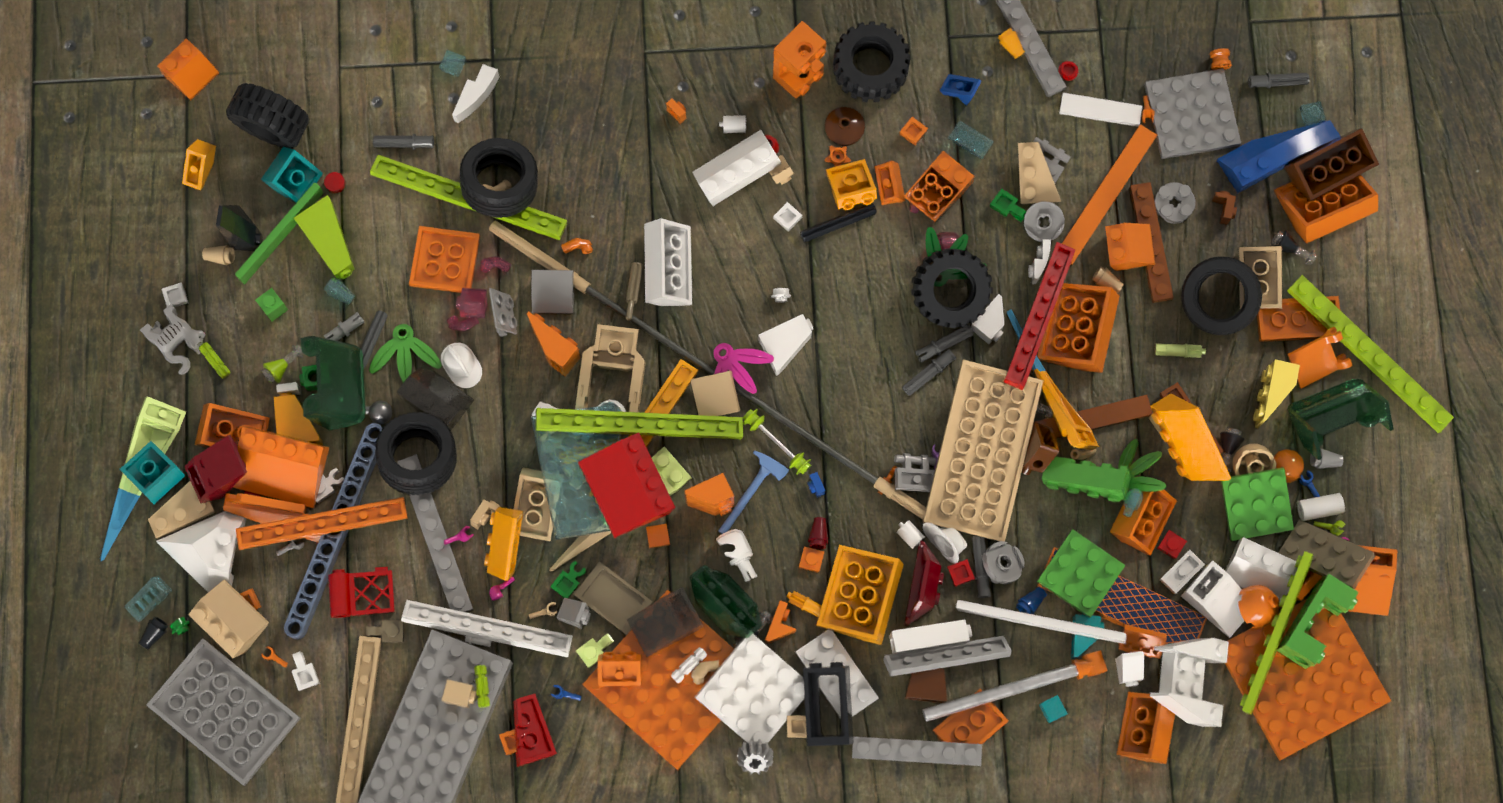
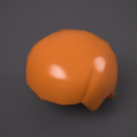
M1284 449L1278 451L1274 457L1276 468L1283 467L1285 469L1287 483L1297 481L1304 469L1302 456L1295 450Z

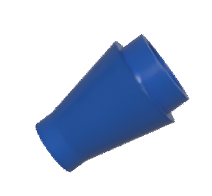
M1037 587L1032 592L1018 599L1016 607L1019 612L1034 615L1043 599L1047 596V593L1044 589Z

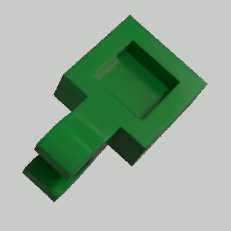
M1003 189L999 191L990 203V207L1004 217H1007L1010 213L1019 222L1023 221L1026 214L1023 208L1016 205L1018 199Z

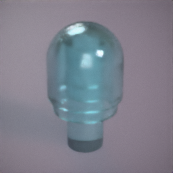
M1133 488L1128 491L1124 499V506L1126 508L1123 515L1131 517L1133 511L1140 508L1143 501L1141 490Z

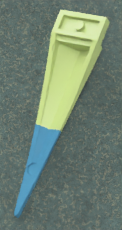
M148 396L145 397L136 418L125 464L150 441L165 454L179 432L186 412ZM123 473L103 545L101 561L105 559L142 494Z

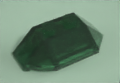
M703 565L690 575L689 578L696 604L725 634L748 639L762 627L758 605L729 574Z

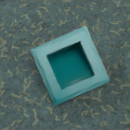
M1058 695L1039 704L1048 723L1068 714Z

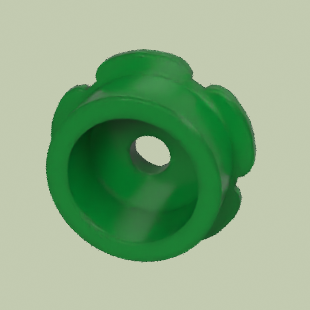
M184 617L179 618L169 626L172 630L171 633H177L178 636L189 629L187 625H189L190 621H187Z

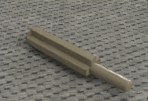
M639 262L631 263L626 303H628L626 320L628 321L632 320L634 304H637L643 267V264Z

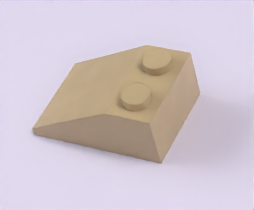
M1282 246L1239 247V260L1248 265L1260 281L1262 289L1260 309L1282 308ZM1240 282L1241 309L1245 301V290Z
M522 468L514 504V510L523 511L520 536L551 541L564 475Z

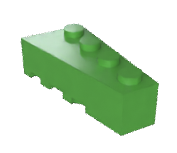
M1055 457L1042 475V481L1049 489L1058 490V488L1067 489V492L1073 494L1084 492L1092 498H1099V496L1108 497L1107 499L1112 502L1126 501L1132 478L1127 466L1120 465V468L1116 469L1111 464L1102 463L1098 467L1091 461L1084 460L1076 464L1075 460Z

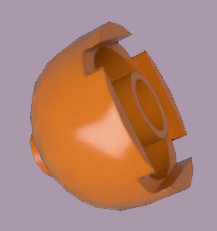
M1262 585L1249 586L1240 591L1239 595L1242 594V600L1238 601V606L1244 621L1247 624L1251 623L1254 625L1252 627L1254 629L1271 624L1275 615H1278L1279 599L1273 591Z

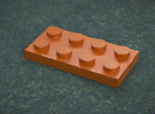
M1328 296L1327 298L1340 310L1339 296ZM1295 298L1282 299V308L1260 309L1257 314L1260 342L1318 339L1328 330Z

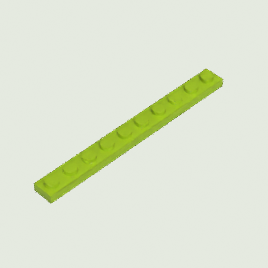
M381 155L377 156L370 170V175L476 211L464 200L459 182ZM527 207L520 213L510 217L496 218L557 240L561 239L567 225L566 219L531 207Z
M1303 275L1287 290L1327 329L1335 327L1337 332L1340 331L1343 337L1340 342L1437 433L1442 432L1454 418Z
M537 408L536 431L627 435L640 433V435L742 439L743 417Z

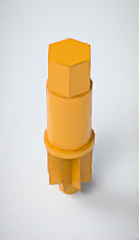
M796 591L793 593L788 592L786 597L789 598V603L819 618L822 605Z

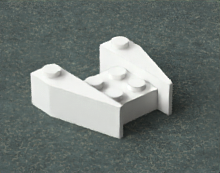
M1200 638L1156 646L1154 650L1163 652L1159 693H1150V696L1186 723L1202 727H1221L1223 705L1202 700L1205 663H1227L1229 642L1216 638Z

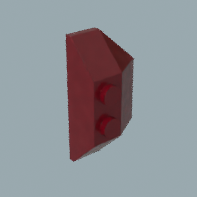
M920 541L918 544L904 626L907 627L932 611L934 605L939 604L940 599L937 587L938 584L942 585L944 572H940V563L924 541Z

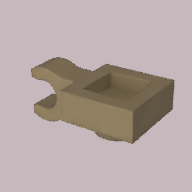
M401 620L382 621V627H366L367 637L382 636V643L404 642V622Z

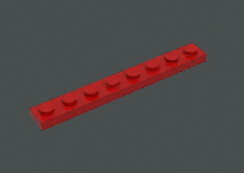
M1056 242L1004 378V383L1021 390L1024 389L1076 249Z

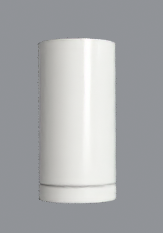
M1336 493L1299 500L1297 502V509L1300 519L1307 521L1343 514L1345 512V504L1342 495Z

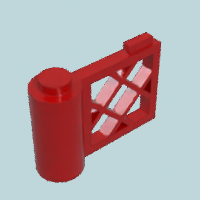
M375 567L374 572L345 573L344 569L332 570V574L328 575L331 618L395 613L392 570H388V567ZM379 576H388L389 584L383 590L374 583ZM354 578H364L369 584L360 591L354 586ZM371 585L380 591V594L373 601L364 595ZM388 588H389V595H388L387 593H385V591H386ZM355 591L359 593V595L356 598ZM384 595L390 600V608L381 609L375 603ZM361 596L370 603L365 610H356V602Z

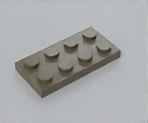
M1302 520L1297 522L1294 530H1292L1278 552L1294 561H1297L1299 555L1303 556L1304 551L1313 554V560L1309 568L1310 571L1323 577L1331 574L1353 589L1356 588L1375 557L1374 552Z

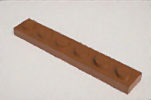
M1151 182L1130 185L1136 223L1151 225L1155 264L1145 266L1152 303L1172 300L1174 297Z

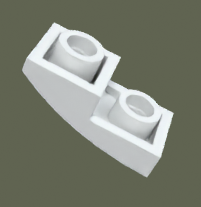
M1043 239L1041 245L1037 246V258L1040 259H1034L1028 269V277L1032 278V284L1038 282L1045 269L1050 253L1051 240Z

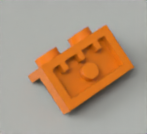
M1124 625L1123 633L1127 635L1126 644L1119 643L1118 650L1127 653L1143 651L1146 657L1161 658L1162 652L1154 649L1156 646L1165 645L1166 633Z
M632 651L625 652L624 654L604 652L598 656V686L641 685V654Z

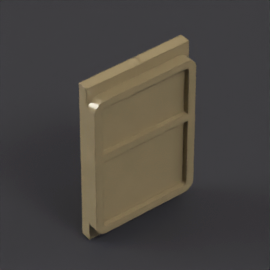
M598 562L574 593V596L581 602L587 603L589 608L625 635L632 630L653 603L601 562Z

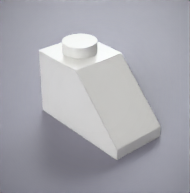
M1000 294L987 306L983 316L979 315L978 320L971 325L973 332L988 344L993 340L997 342L1004 333L1002 331L1004 327L1003 303Z
M1144 652L1124 653L1115 659L1119 684L1125 683L1126 687L1139 685L1138 682L1144 679Z

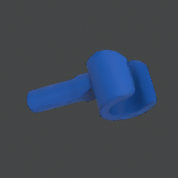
M1307 471L1306 475L1310 480H1305L1301 475L1299 481L1310 489L1314 497H1320L1312 483L1313 474L1311 471Z
M553 685L554 688L560 689L558 695L551 694L554 698L568 697L581 700V695L564 691L559 685Z

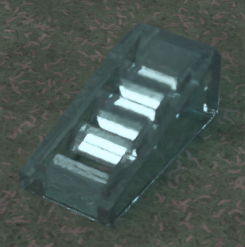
M159 576L152 577L124 607L140 622L172 592V589ZM148 591H150L153 594V596L155 597L154 600L147 593ZM142 597L149 603L148 606L141 600ZM135 603L143 609L142 612L134 606Z

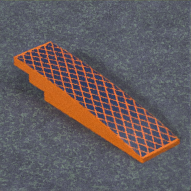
M1053 547L1045 568L1057 552L1058 548ZM1121 576L1117 577L1093 613L1122 627L1129 625L1166 633L1165 645L1199 639L1207 620L1203 615ZM1038 583L1037 587L1042 588V589H1044V590H1046V591H1049L1048 589H1046L1045 587H1043L1041 584Z

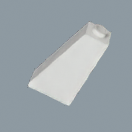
M966 620L894 630L891 631L889 639L892 653L895 654L970 641L969 637H972L970 624L966 625Z

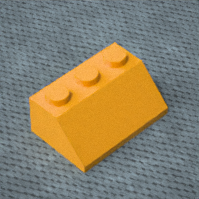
M498 507L491 514L490 525H493V530L488 535L487 545L490 546V552L486 553L484 566H487V573L508 581L515 573L523 511Z

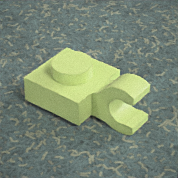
M606 634L597 643L592 638L577 649L576 652L587 667L590 668L598 662V656L604 653L602 650L612 644L614 640L609 634Z

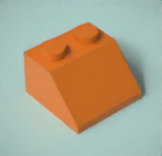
M187 39L157 66L161 73L190 100L219 74V71Z
M1121 223L1105 226L1110 266L1115 271L1155 264L1150 224Z

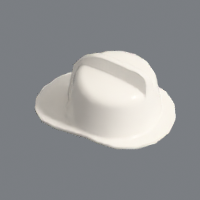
M453 343L443 350L441 354L442 366L455 385L461 388H470L480 381L482 377L481 365L466 344Z
M929 522L923 524V531L930 542L950 563H957L959 554L967 547V543L960 532L954 528H938Z

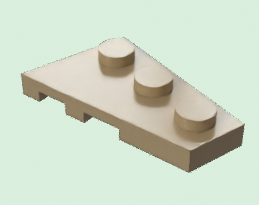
M1039 142L1018 143L1021 204H1035L1041 201L1062 202Z
M189 481L156 511L148 521L155 537L160 539L216 512L211 501L200 504L193 485Z

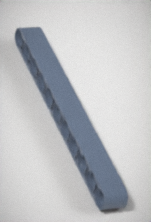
M372 423L366 427L332 510L358 506L377 462L375 455L377 438L372 439L371 433L375 430L382 431V427L379 424ZM371 449L373 451L372 455L369 458H364V451ZM360 468L365 470L363 476L355 477L356 470ZM350 488H356L357 492L354 496H347V491ZM349 530L340 531L335 536L331 535V533L321 535L284 625V631L289 637L299 640L306 635L328 582V575L333 570ZM326 546L333 547V550L329 555L323 554V550ZM319 565H324V572L316 575L315 569ZM310 585H316L317 589L315 593L311 595L308 594V587ZM307 604L308 611L305 614H300L299 608ZM299 624L300 631L297 634H292V626Z

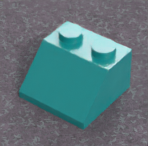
M283 147L261 180L277 193L297 203L310 186L318 182L323 172L296 150Z
M152 441L120 468V471L153 504L159 501L185 477L183 472Z

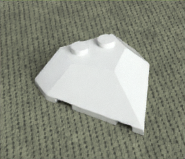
M224 511L156 542L207 592H210L223 580H226L232 586L234 575L231 574L237 546L235 528L245 527L247 518Z

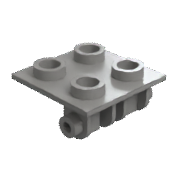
M489 288L496 332L499 333V336H506L507 332L516 335L517 320L513 313L514 302L511 295Z

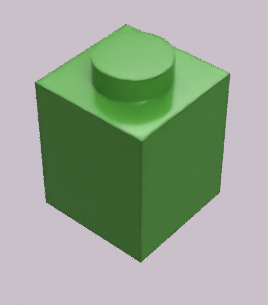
M272 288L255 300L271 322L288 310Z

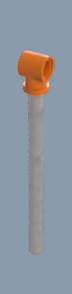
M1100 650L1081 656L1082 659L1079 660L1077 658L1072 659V664L935 705L922 711L927 722L1075 676L1078 680L1083 679V676L1086 675L1092 677L1107 672L1108 669Z

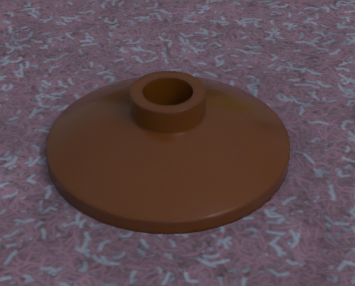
M840 107L833 110L825 121V132L828 138L842 146L852 145L859 141L865 130V123L861 114L849 107ZM847 121L849 125L843 126L841 123Z

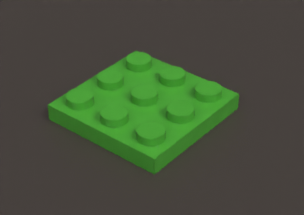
M1283 467L1232 476L1228 481H1221L1231 541L1240 540L1243 537L1251 538L1294 530L1285 469Z
M1072 529L1037 582L1085 616L1091 618L1125 565Z

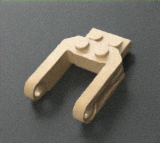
M597 324L595 345L589 347L582 354L575 410L588 409L593 367L597 366L603 369L632 371L628 401L629 412L639 413L646 364L645 360L636 350L639 329Z

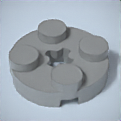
M1168 183L1160 187L1154 198L1157 215H1160L1168 223L1176 224L1185 221L1195 208V197L1191 192V188L1181 183ZM1176 199L1180 204L1175 208L1169 201Z
M1041 201L1033 204L1024 216V226L1027 234L1039 242H1042L1043 239H1056L1064 229L1065 218L1063 212L1052 202ZM1040 217H1049L1048 222L1050 225L1048 227L1046 225L1043 227L1039 226L1041 223L1039 221Z
M1005 541L994 543L982 555L984 569L991 581L996 584L1012 583L1021 576L1022 568H1024V558L1020 550L1016 546L1012 547ZM1000 558H1001L1003 561H1005V560L1007 561V564L1005 565V567H1003V566L1001 565V563H1000V561H1001Z

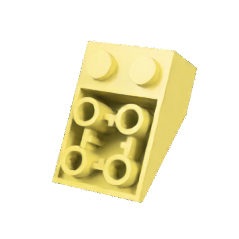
M1275 359L1271 365L1267 366L1266 370H1263L1261 375V382H1264L1263 388L1259 390L1257 401L1260 402L1259 409L1255 410L1253 421H1256L1255 428H1259L1296 386L1300 365Z

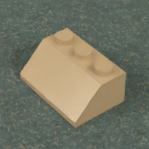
M226 580L221 581L202 597L188 614L232 658L246 653L269 624Z

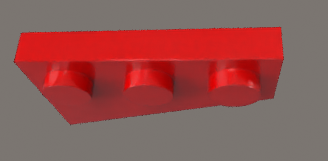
M536 694L514 700L517 767L557 754Z

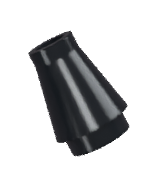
M158 617L149 620L139 644L146 649H150L167 632L168 624Z

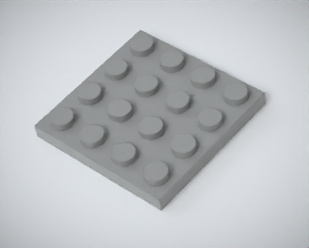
M1224 69L1145 82L1144 86L1149 106L1155 111L1153 125L1155 134H1157L1156 138L1161 159L1241 145Z

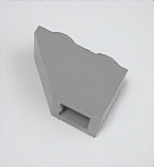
M564 598L557 619L582 629L583 624H588L591 613H589L590 610L587 603Z

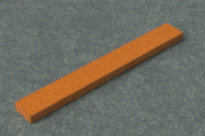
M1141 124L1062 242V244L1076 249L1070 265H1073L1157 137V134Z
M401 497L235 529L239 550L408 519L405 498Z

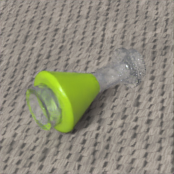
M299 344L292 345L293 351L283 359L263 363L264 369L261 373L271 384L274 381L280 383L287 366L298 356L304 358L305 351Z

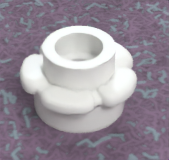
M788 288L773 289V295H771V298H774L775 302L779 303L787 302V298L791 297Z

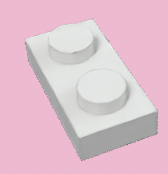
M1189 550L1160 581L1175 595L1205 564Z

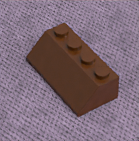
M1360 128L1346 133L1284 167L1292 184L1311 201L1378 166L1379 163L1363 129Z

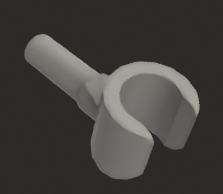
M292 540L290 544L276 551V554L279 556L293 548L297 550L302 549L304 542L296 545L294 543L296 540Z

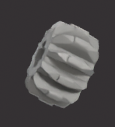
M750 739L749 743L743 742L742 747L737 751L738 765L741 766L743 772L749 770L750 775L753 772H757L760 776L761 771L767 772L773 764L772 748H769L768 742L762 743L760 739L757 742H754L752 739Z

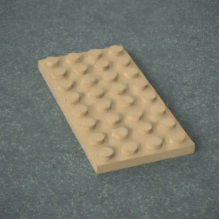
M967 360L961 361L923 518L924 523L929 522L940 527L954 528L960 532L999 542L1005 541L1043 380L1028 377L1024 389L1021 390L1003 382L1007 373L1006 370Z

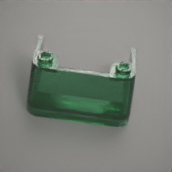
M1361 379L1346 381L1288 406L1289 417L1303 447L1317 460L1322 459L1320 446L1324 443L1322 436L1355 422L1365 427H1373L1381 423L1389 431L1394 430L1389 401Z

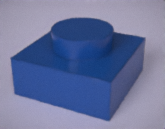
M818 472L810 474V481L807 482L810 492L815 493L817 498L825 495V488Z

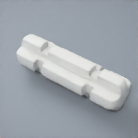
M699 647L694 651L693 656L690 655L679 666V669H676L671 674V677L677 683H680L685 678L684 676L688 675L699 664V661H702L707 656V653Z

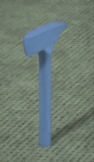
M753 451V454L759 458V472L718 532L723 534L729 531L766 476L771 473L780 481L789 472V469L771 457Z

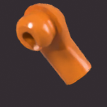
M574 238L561 245L565 254L575 249H582L583 254H589L593 251L592 243L589 240Z

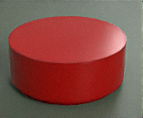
M331 172L324 179V185L331 193H339L345 188V179L338 172Z

